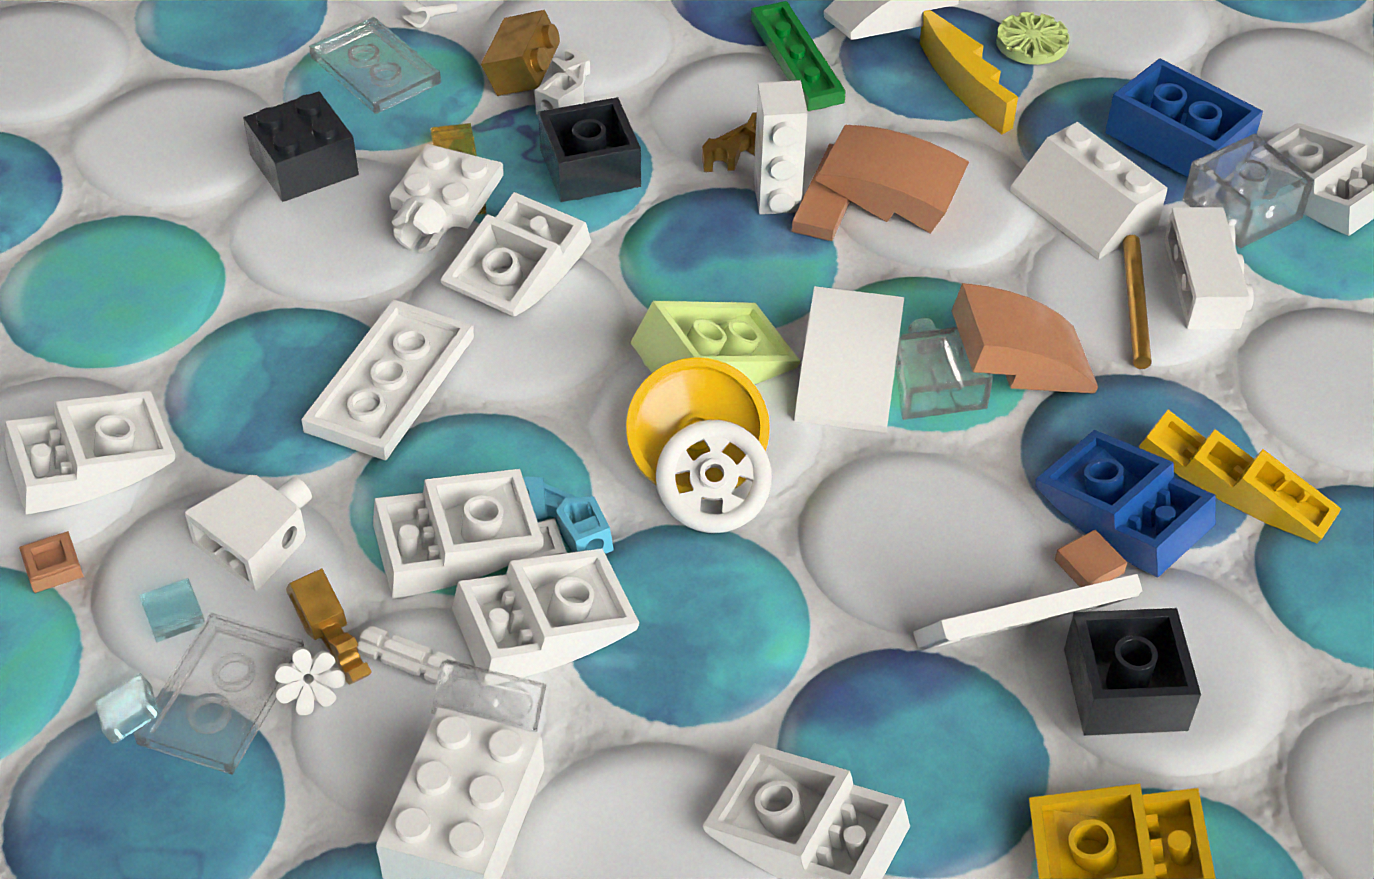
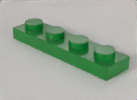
M783 1L751 8V22L788 81L801 80L807 111L844 104L846 90L789 3Z

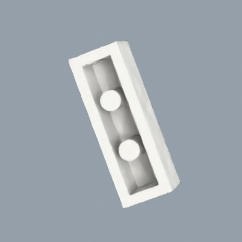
M801 80L758 83L754 187L759 214L795 213L802 201L808 113Z
M1172 208L1164 241L1187 328L1240 329L1245 312L1250 311L1253 305V288L1251 284H1246L1243 275L1244 258L1242 254H1237L1235 248V228L1233 225L1228 224L1224 208Z

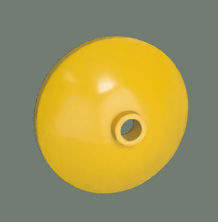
M701 357L685 358L670 362L649 375L632 398L626 422L628 447L636 465L644 476L657 486L656 468L664 446L678 431L699 421L723 420L737 424L756 437L766 451L770 431L769 416L765 402L752 381L741 371L727 363ZM703 440L691 445L686 451L691 459L695 461L700 455L710 452V449ZM729 443L722 451L736 465L746 456L740 448L732 443ZM712 467L706 470L705 476L710 482H719L723 478V473L720 469ZM690 472L675 474L679 493L694 490L690 483ZM739 476L735 489L748 479Z

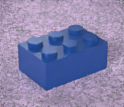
M1159 58L1113 94L1105 133L1208 188L1253 149L1263 110Z

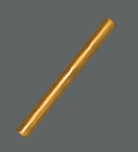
M1129 235L1123 239L1133 365L1138 369H1146L1151 366L1152 360L1141 244L1138 236Z

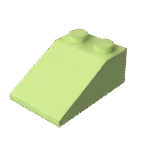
M653 301L630 342L642 358L644 365L652 373L660 367L680 359L710 358L735 367L747 376L754 385L796 369L801 362L756 303Z

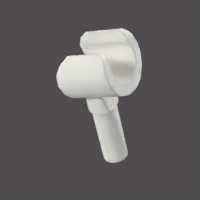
M405 0L402 6L412 12L409 15L402 16V18L417 28L423 27L430 17L457 12L456 3L424 6L417 0Z

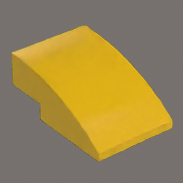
M1138 783L1029 797L1039 879H1216L1199 788L1142 795L1141 785Z

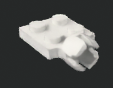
M427 144L389 196L391 209L398 210L392 219V224L395 225L393 228L394 237L410 251L413 250L421 237H425V240L418 248V252L426 253L437 246L448 229L452 227L468 229L504 176L502 162Z

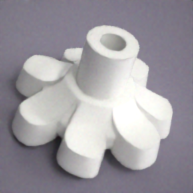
M305 647L295 649L292 657L294 663H283L277 667L275 678L281 684L276 689V697L283 704L295 698L296 712L304 716L313 712L315 700L323 707L332 705L336 701V695L331 688L342 687L345 683V675L341 669L331 668L335 663V659L329 652L322 650L314 657H311L310 652Z

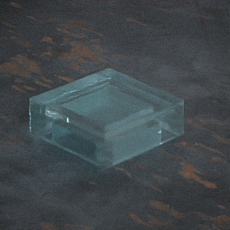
M189 578L139 595L156 643L206 625Z
M141 673L96 702L101 731L112 744L128 736L159 714L152 685Z

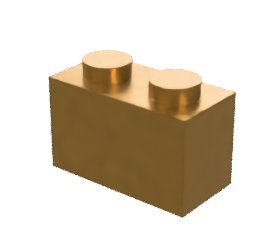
M545 10L505 17L481 63L497 96L533 90L540 86L560 43L558 29L551 23Z

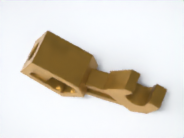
M752 112L747 123L716 139L709 138L702 146L704 172H713V162L724 161L728 165L727 171H735L740 153L744 150L755 156L757 112Z
M323 568L290 582L286 592L305 632L314 640L322 639L330 654L334 657L339 669L344 673L346 682L351 685L369 676L372 671L367 662L363 663L357 650L358 643L355 637L347 632L344 633L342 627L347 625L345 613Z

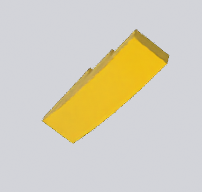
M923 11V26H921L919 44L934 70L948 88L974 114L1001 135L1013 129L1018 96L999 84L1001 71L982 59L983 45L933 11Z
M1170 410L1163 414L1139 445L1140 449L1172 461L1174 463V473L1198 488L1215 494V498L1268 525L1316 544L1322 540L1341 511L1339 506L1264 449L1253 458L1216 429L1205 438Z

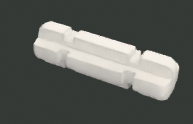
M369 626L359 636L357 650L361 655L374 660L380 656L382 663L418 677L422 672L426 680L439 685H445L453 677L456 660L451 655L438 650L434 655L430 647L396 634L390 638L388 631L375 626Z

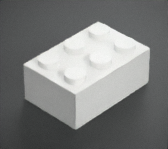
M438 707L376 844L383 879H501L544 771L541 733Z

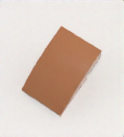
M845 125L815 180L885 222H888L895 212L931 234L946 214L969 161L931 142L905 133L871 126Z
M962 283L951 311L973 372L1005 374L1011 389L1096 393L1098 385L1075 328L1062 315L1040 302L1011 291Z

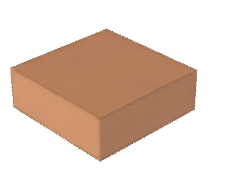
M1096 530L1057 549L1055 556L1056 563L1079 587L1113 580L1124 574L1127 566V561Z
M69 531L19 547L34 593L84 577Z

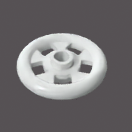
M723 420L699 421L681 429L664 446L657 463L656 484L664 506L679 522L701 532L723 533L747 524L763 508L771 489V465L761 443L743 427ZM704 440L710 452L700 455L693 461L686 449ZM729 443L736 445L746 455L737 465L729 456L722 453ZM712 467L720 469L723 473L722 480L710 482L705 476L706 470ZM690 472V483L694 490L679 493L675 474ZM739 476L752 481L751 489L745 499L732 494ZM701 499H721L723 501L722 513L708 514L701 512Z

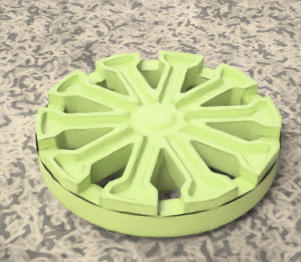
M1021 12L1019 16L1010 15L1002 20V24L997 29L996 44L999 50L1012 60L1025 64L1040 65L1052 63L1062 58L1067 52L1070 37L1066 26L1061 21H1054V17L1042 13L1040 16L1034 15V12Z

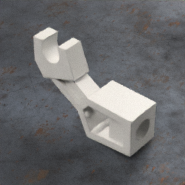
M568 48L565 50V60L557 57L552 59V73L554 76L535 89L537 115L539 111L584 103L586 75L590 74V60L585 53Z

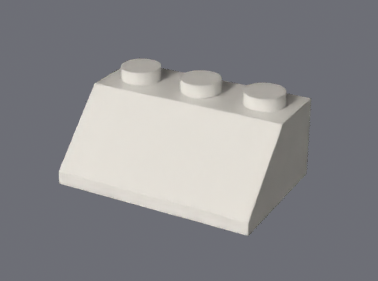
M1076 122L1047 137L1013 182L1010 192L1099 260L1122 247L1123 239L1126 236L1136 235L1140 237L1159 225L1168 188L1083 125Z

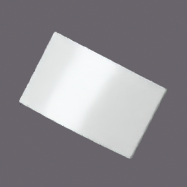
M834 0L824 10V18L853 40L923 26V11L958 5L959 0Z
M1296 123L1245 156V163L1272 191L1300 212L1333 230L1349 236L1374 219V162L1366 160V144Z
M514 192L496 217L489 214L485 216L440 281L444 286L515 317L529 309L552 290L581 257L591 243L586 222Z
M814 286L794 421L887 432L904 297Z
M151 391L55 401V415L8 420L5 422V451L25 515L55 510L110 494L156 473L175 461L174 449Z
M520 469L425 479L423 493L375 498L373 527L392 599L458 585V581L477 579L509 566L512 560H520L543 548L544 540Z
M603 548L512 560L509 563L506 575L458 581L452 604V611L484 686L522 678L567 664L618 641L637 630L639 626V621Z
M754 743L703 824L705 833L729 850L779 879H882L908 832L910 824L904 799L854 785L849 770Z

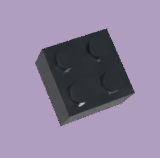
M320 91L302 95L297 99L274 107L264 108L259 112L243 117L250 156L282 202L359 175L353 135Z
M618 97L538 112L540 151L560 202L641 187V147Z
M1178 609L1073 612L1064 652L1083 735L1189 731L1201 692Z

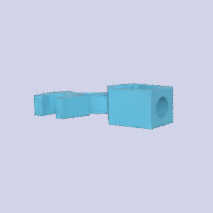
M526 476L523 478L536 519H546L548 515L558 519L560 534L572 552L602 548L605 554L614 551L610 527L594 496L576 497L544 483L543 477Z

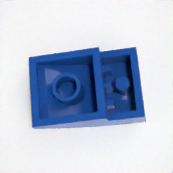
M1093 430L1035 479L1038 490L1084 533L1088 534L1096 530L1127 562L1157 578L1216 525L1215 494L1175 478L1174 463L1097 430Z

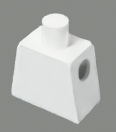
M248 475L196 504L184 513L193 544L256 592L304 542L306 533L300 508L312 499V495L306 484L297 477H292L276 490L257 475Z

